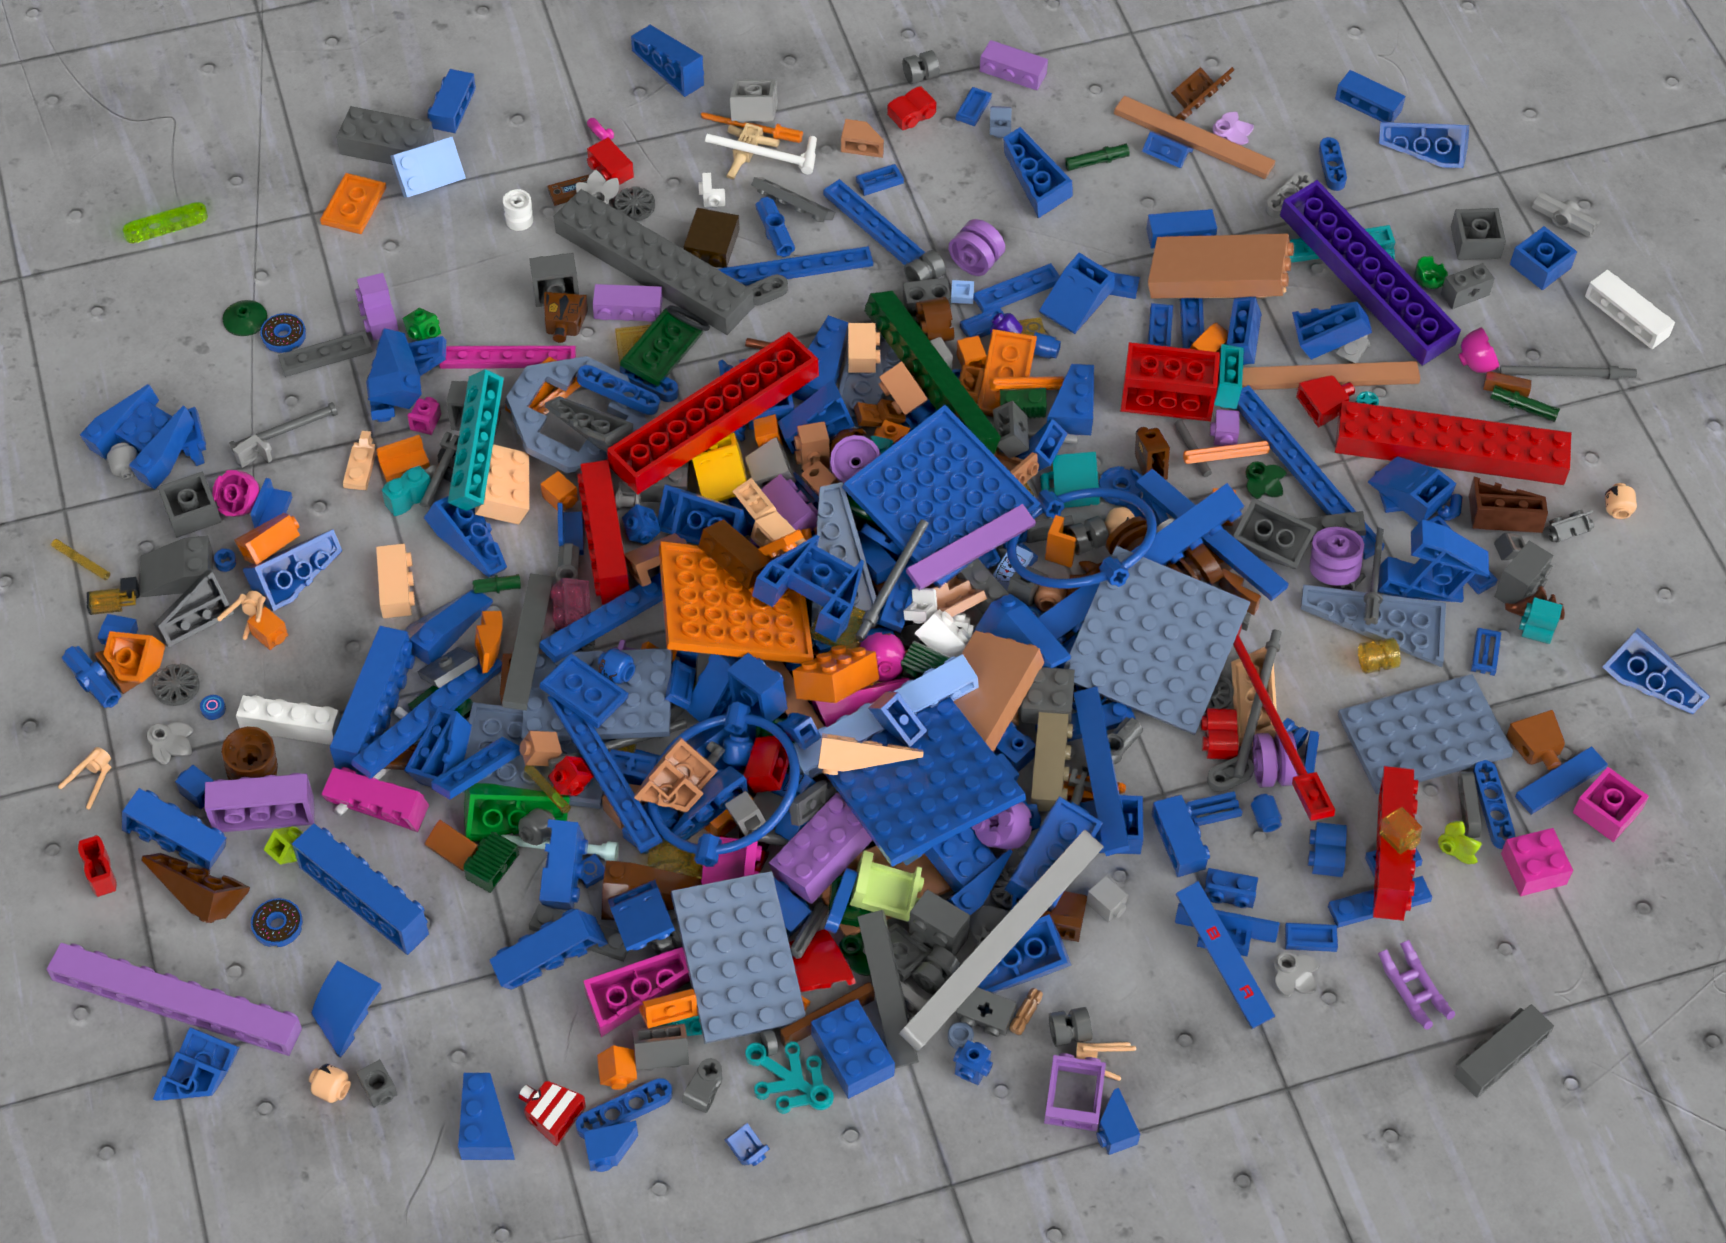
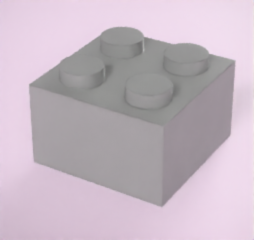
M734 79L730 95L731 121H738L740 123L749 121L767 123L774 121L778 104L776 79Z

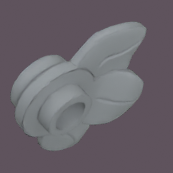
M594 170L590 174L587 183H576V191L578 192L582 189L601 199L604 203L609 204V200L618 194L619 181L618 178L606 181L597 170Z
M173 722L167 726L163 724L151 726L147 731V741L152 745L154 759L163 765H167L171 755L180 757L191 756L192 748L187 737L193 733V729L181 722ZM162 733L164 736L159 738L155 734Z
M1291 952L1278 954L1274 960V969L1277 972L1275 978L1276 987L1286 997L1291 996L1294 990L1304 994L1314 993L1316 991V982L1312 972L1316 971L1320 964L1313 957L1306 954L1299 956ZM1287 963L1290 965V968H1286L1282 964Z

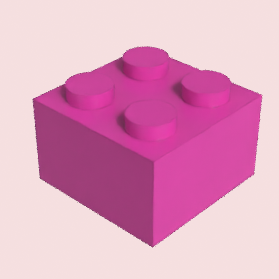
M1607 767L1580 796L1573 813L1609 840L1615 842L1641 813L1649 796L1614 770Z
M1554 828L1507 839L1501 852L1520 897L1567 885L1573 872Z

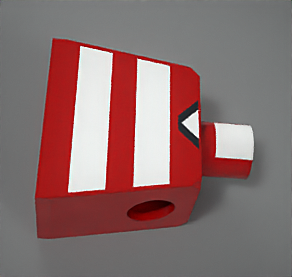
M545 1081L538 1091L525 1085L518 1096L520 1100L527 1103L524 1109L527 1121L555 1146L560 1143L586 1108L585 1097L582 1094L550 1081Z

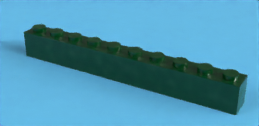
M893 291L870 293L864 311L871 321L875 323L877 330L882 334L900 361L903 362L935 409L939 410L946 405L992 454H995L1001 436Z

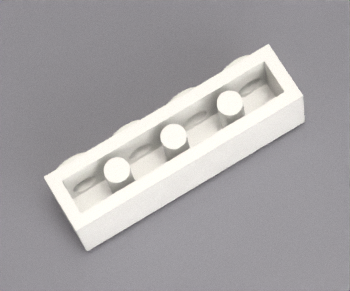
M1608 269L1591 281L1585 297L1649 348L1654 349L1670 336L1675 322Z
M243 695L236 714L240 728L246 726L258 727L266 731L270 736L331 745L341 721L339 711L329 706L317 707L307 703H291L282 699H264L257 695Z

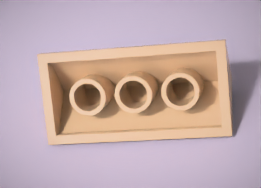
M1265 647L1249 654L1259 676L1267 652ZM1239 658L1231 662L1232 686L1234 689L1233 704L1234 709L1237 711L1238 744L1241 746L1256 690ZM1273 663L1267 692L1277 710ZM1262 705L1255 734L1269 733L1274 740L1276 731Z

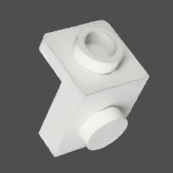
M702 173L703 182H698L699 195H703L704 207L725 206V189H712L711 173Z
M914 588L912 590L913 603L904 610V620H913L914 623L918 624L925 623L936 613V590L923 588L919 591L918 588Z

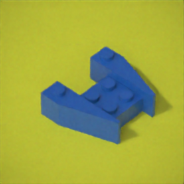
M147 384L94 418L80 436L89 450L105 460L111 447L116 444L128 443L130 446L135 447L138 455L129 466L139 481L155 490L171 473L195 421L185 406H182L174 416L156 407L155 405L159 402V399L151 386Z
M1422 519L1411 531V556L1420 559L1416 564L1398 558L1387 557L1380 564L1378 592L1397 597L1462 603L1464 601L1463 586L1475 574L1489 576L1488 551L1444 525Z
M815 535L769 562L757 576L752 596L774 607L786 590L790 588L824 607L819 613L815 631L836 643L848 626L864 560L861 559L856 567L851 566L817 547L820 536Z
M970 827L903 862L907 866L925 853L954 891L946 901L971 915L984 904L1013 851L1009 849L996 858L989 848L979 841L975 830Z

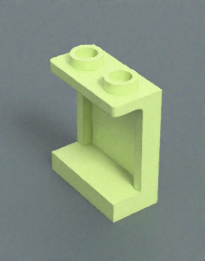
M864 850L857 866L858 875L853 886L850 905L872 912L883 910L886 916L908 922L910 911L920 899L917 898V893H920L923 888L922 868L917 867L914 873H909L872 862L874 853Z

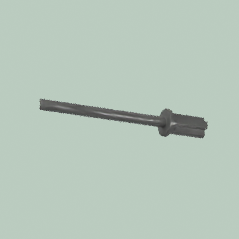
M1377 527L1371 590L1364 595V602L1366 603L1364 620L1367 625L1371 623L1376 625L1378 623L1379 607L1383 601L1382 595L1377 593L1384 529Z

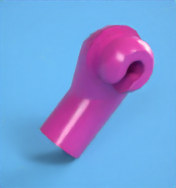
M590 118L587 121L588 127L601 141L607 137L611 140L614 138L612 129L608 128L605 130L595 118Z

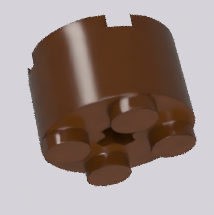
M946 296L916 302V323L921 326L927 338L933 340L941 337L944 342L954 340V327H952L951 323L953 318Z

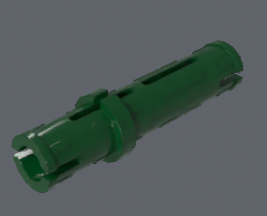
M1127 143L1114 147L1105 146L1098 151L1066 157L1065 166L1067 171L1098 163L1106 162L1108 164L1112 160L1129 157V147Z
M1495 385L1490 399L1507 404L1509 408L1513 409L1515 407L1550 421H1556L1560 408L1519 394L1520 392L1518 391L1512 392Z

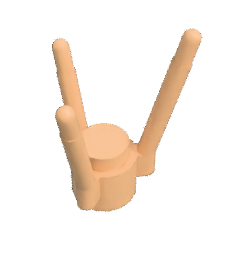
M249 591L246 595L240 594L239 598L217 617V620L221 621L242 604L243 612L249 615L248 620L256 614V622H260L263 603L266 598L257 591ZM248 623L244 630L243 640L248 638L250 632Z
M95 747L87 758L58 785V788L62 789L85 768L93 773L101 771L86 805V809H91L106 774L112 768L108 764L111 760L110 755L102 748Z
M1077 1042L1076 1058L1084 1060L1087 1057L1097 1058L1098 1052L1135 1051L1136 1046H1131L1130 1042L1094 1044ZM1105 1070L1104 1076L1117 1081L1121 1080L1119 1075Z

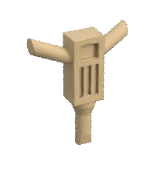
M746 123L743 130L731 124L728 127V133L739 137L738 141L757 146L762 144L776 148L779 146V139L763 136L762 127ZM733 149L734 162L727 173V178L734 180L741 165L745 162L749 163L753 153Z

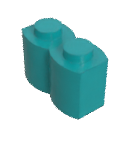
M416 466L407 470L401 478L389 481L382 488L385 506L394 516L406 513L414 504L421 502L430 484V476L421 466Z
M1535 597L1532 603L1527 602L1524 615H1522L1519 624V630H1523L1521 637L1550 644L1558 625L1563 605Z

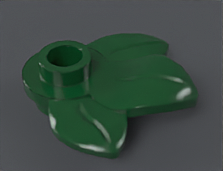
M1259 461L1252 462L1245 471L1246 478L1248 479L1247 490L1256 499H1260L1263 494L1269 497H1280L1283 495V487L1279 480L1285 477L1287 472L1274 464L1266 466Z
M861 932L856 936L848 935L844 937L839 943V949L844 958L848 960L850 969L859 975L869 976L870 969L867 956L863 953L864 943ZM853 947L855 950L850 951L847 948Z

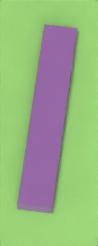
M1022 504L907 568L906 573L920 591L1034 527L1036 522Z

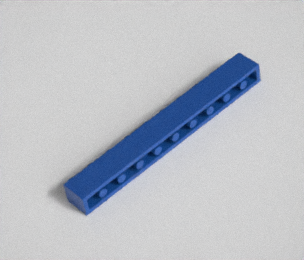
M1226 483L1156 533L1150 549L1143 557L1161 565H1166L1169 562L1172 564L1176 563L1184 557L1182 553L1188 548L1194 550L1203 543L1202 538L1206 535L1214 536L1223 529L1221 526L1228 520L1232 523L1242 516L1241 511L1244 508V504L1229 484ZM1100 583L1080 587L1038 617L1060 644L1067 640L1065 636L1073 631L1076 634L1080 631Z

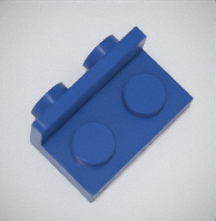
M1208 868L1204 892L1213 903L1223 902L1233 904L1238 908H1253L1258 877Z

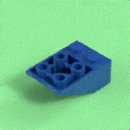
M1078 253L1064 269L1039 312L1076 334L1114 290L1115 274L1083 254Z
M1398 456L1368 481L1371 486L1418 523L1422 519L1427 520L1440 506L1446 504L1450 500L1457 484L1439 469Z
M1120 795L1130 850L1117 854H1141L1143 845V796ZM1094 800L1080 803V807L1089 811L1091 816L1097 818ZM1099 829V831L1097 832V834H1096V836H1095V839L1102 844V839H1101V834H1100V829Z
M655 880L608 899L610 909L627 951L642 949L648 942L655 939H665L670 936L671 932L675 931L668 909Z

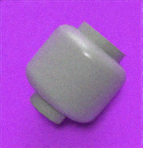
M119 443L111 447L107 454V460L113 475L119 476L122 479H129L135 476L129 466L138 455L135 447L130 446L128 443Z

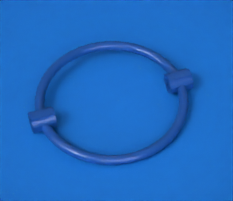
M1087 488L1058 496L1053 491L1050 492L1045 489L1039 492L1037 500L1041 505L1031 514L1033 519L1043 513L1053 519L1055 515L1061 516V512L1064 509L1063 503L1091 497L1120 499L1133 504L1144 514L1147 521V532L1143 542L1124 561L1120 562L1117 558L1114 559L1109 556L1103 559L1099 567L1100 573L1080 578H1049L1037 575L1026 569L1019 561L1016 553L1017 542L1021 534L1008 541V560L1016 573L1027 581L1040 586L1078 588L1107 580L1111 585L1120 587L1126 584V580L1129 577L1128 569L1147 553L1155 539L1157 530L1155 514L1144 500L1132 493L1119 489Z
M732 702L731 705H728L727 714L708 718L682 732L666 747L656 764L679 737L687 742L695 735L719 725H724L726 731L734 734H743L747 730L748 724L761 727L769 731L780 741L787 753L790 765V776L786 793L773 815L758 829L738 840L722 844L720 837L712 834H703V836L699 837L698 844L683 840L672 833L663 822L658 805L647 802L650 818L659 834L680 850L695 854L694 860L696 863L705 867H713L717 864L720 854L745 848L768 834L789 810L799 785V758L791 739L773 722L756 715H751L750 707L741 702Z

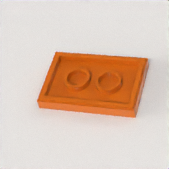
M345 173L320 218L321 224L362 234L387 188L386 183Z

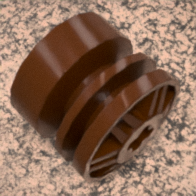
M1141 516L1133 517L1119 525L1106 541L1105 547L1107 551L1113 555L1116 546L1131 552L1141 545L1147 532L1146 519Z
M1203 543L1194 550H1191V548L1183 552L1185 557L1175 564L1169 562L1164 565L1197 580H1203L1209 585H1213L1224 577L1217 561Z
M246 726L236 729L226 737L221 752L228 780H237L242 777L261 778L267 775L277 776L278 763L272 737L266 731L258 727Z

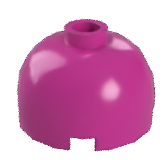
M1482 327L1473 330L1463 338L1461 342L1462 353L1458 354L1462 365H1468L1476 373H1486L1499 368L1495 351L1490 346L1489 338Z
M238 470L225 471L226 473L223 476H219L213 486L212 496L214 501L217 502L218 511L225 516L236 517L251 513L260 492L259 484L247 472Z
M875 633L868 636L860 644L859 647H864L867 651H876L879 674L877 682L891 681L902 673L901 661L906 655V651L902 641L895 635Z

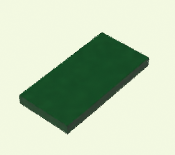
M665 308L621 359L620 366L659 387L700 338L703 331L678 320Z

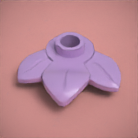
M1229 112L1216 121L1212 132L1238 145H1244L1249 142L1246 136L1252 132L1254 125L1238 121V113Z

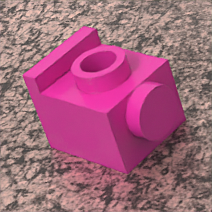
M419 398L416 401L412 412L408 414L410 430L432 435L441 416L440 404L434 398Z

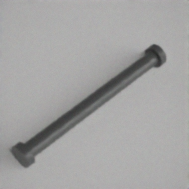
M331 402L325 408L256 435L261 440H268L329 415L336 416L338 413L334 403ZM248 438L234 442V440L229 442L232 451L240 442Z

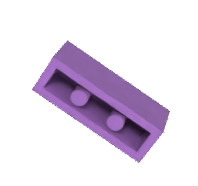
M992 40L989 41L980 58V72L1034 90L1039 89L1047 75L1048 59Z
M595 284L593 298L594 319L655 321L662 312V287Z
M779 474L761 489L774 505L777 512L795 530L799 529L801 531L811 528L812 532L817 527L816 516L818 515V510L812 503L806 504L809 500L801 490L798 493L796 492L798 487L791 479L786 481Z

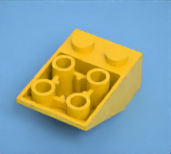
M731 433L692 459L701 496L718 502L736 497L732 491L747 481L742 453L735 433Z

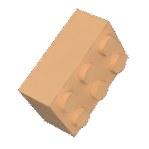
M493 444L484 504L475 507V515L519 525L529 511V454Z

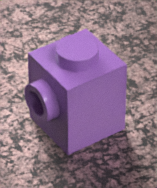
M1216 410L1215 420L1210 424V436H1214V445L1237 444L1239 437V411Z

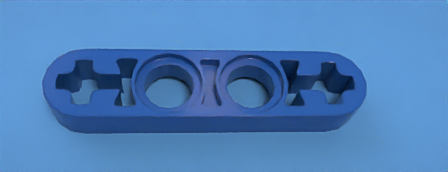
M584 365L579 368L577 382L582 387L646 415H653L658 412L660 398L656 394L596 367ZM610 383L614 387L606 388L602 384ZM630 392L634 396L626 397L623 393Z
M1484 760L1477 762L1473 770L1476 790L1491 842L1495 847L1503 849L1506 841L1502 837H1498L1501 831L1500 827L1503 826L1502 833L1504 837H1508L1507 839L1515 837V830L1497 769L1492 762ZM1481 769H1484L1486 773H1489L1487 777L1488 782H1485V774L1483 772H1480ZM1491 789L1496 792L1497 797L1488 798L1484 791ZM1499 811L1503 815V819H1493L1490 812Z
M658 1078L582 1113L576 1120L578 1135L584 1139L583 1131H588L587 1128H584V1122L588 1121L589 1124H592L593 1129L630 1122L666 1105L672 1099L671 1084L665 1079ZM656 1089L664 1090L665 1095L660 1096L659 1093L656 1094ZM647 1092L649 1093V1097H651L650 1103H648V1098L645 1094ZM641 1098L644 1101L642 1107L633 1109L629 1106L631 1099ZM609 1109H616L620 1112V1115L615 1120H608L605 1117V1113ZM598 1115L601 1116V1121L604 1125L600 1126V1122L597 1119Z

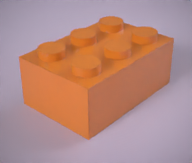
M844 645L833 646L829 652L818 654L817 658L812 661L803 662L802 666L793 670L796 699L837 703L879 680L876 651H867L864 647L848 649Z

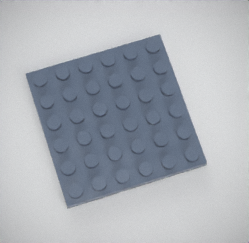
M1116 546L1112 558H1117L1122 562L1133 553ZM1142 557L1135 565L1128 569L1129 577L1126 580V584L1117 587L1116 585H1111L1107 580L1100 582L1070 652L1071 659L1066 662L1064 669L1075 670V685L1084 689L1097 686L1101 696L1195 735L1251 602Z

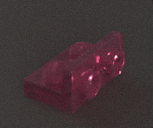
M562 578L553 585L551 598L554 603L552 619L555 622V630L560 631L591 613L589 581Z

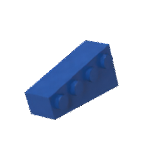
M651 24L631 36L632 51L684 97L704 86L703 55Z
M139 788L122 811V831L130 834L133 830L140 835L139 838L148 843L150 840H155L161 849L169 853L175 850L179 851V856L182 859L202 868L210 870L226 847L227 837H225L222 831L214 827H207L194 815L188 816L184 814L178 806L173 803L167 804L150 790L144 791Z

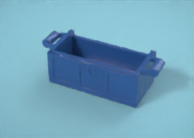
M1059 796L1004 889L1012 894V907L1010 911L1017 904L1015 902L1016 899L1021 900L1084 830L1095 838L1103 822L1091 816L1089 811ZM1062 894L1053 902V904L1047 909V911L1051 912L1055 908Z

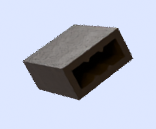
M697 208L683 246L684 250L713 267L727 268L740 230L739 215Z

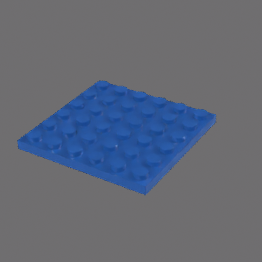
M946 405L856 473L842 487L902 551L919 521L924 519L929 523L910 557L915 564L1022 504L1030 515L1041 505ZM973 561L934 582L935 586H938L940 589Z
M950 697L939 702L937 706L933 708L928 707L916 715L927 732L910 748L922 749L924 752L923 757L844 772L838 771V775L825 774L892 867L1026 800L1025 792ZM883 730L865 740L882 743V746L891 744L907 747L887 730Z

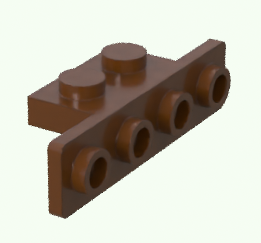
M1201 67L1171 92L1184 108L1175 118L1178 120L1181 118L1183 121L1193 113L1190 109L1192 107L1198 109L1206 102L1204 99L1206 95L1210 98L1219 90L1216 87L1220 84L1223 87L1231 80L1230 74L1235 69L1231 67L1215 82L1212 81Z

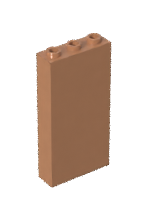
M1288 234L1157 237L1148 279L1151 299L1283 296L1284 288L1288 287L1289 284L1287 271H1291V258L1289 257L1293 256L1294 245L1289 242Z
M975 630L962 654L977 675L979 688L953 702L994 752L1033 684L1034 678L1042 668L1044 660L1040 648H1037L1035 645H1026L1010 638L1005 639L988 632L983 633Z

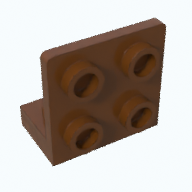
M1064 891L1055 908L1051 912L1046 910L1041 917L1050 914L1061 939L1079 942L1087 896Z

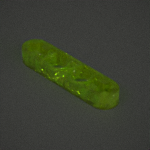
M200 202L187 204L126 223L123 227L124 237L129 243H139L201 224L207 220L208 213L206 206ZM174 217L182 218L178 222H171V219ZM154 223L161 224L158 228H149Z

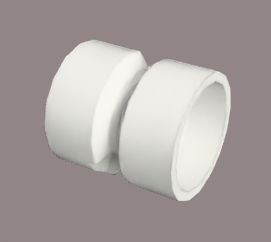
M521 189L511 190L503 197V208L507 226L515 231L528 229L533 223L530 195Z

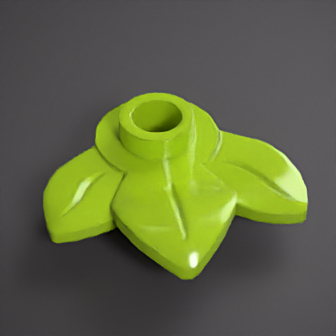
M1462 821L1448 823L1445 826V833L1441 834L1438 838L1440 849L1448 855L1455 856L1463 863L1476 864L1478 860L1474 854L1480 849L1481 842L1464 835L1465 826Z

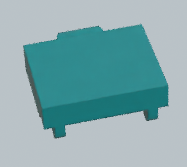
M1096 451L1056 455L1051 464V472L1040 476L1041 491L1045 489L1050 492L1053 491L1058 496L1080 489L1099 488ZM1051 479H1054V488H1050ZM1100 497L1077 499L1063 504L1064 508L1090 506L1091 504L1099 505Z

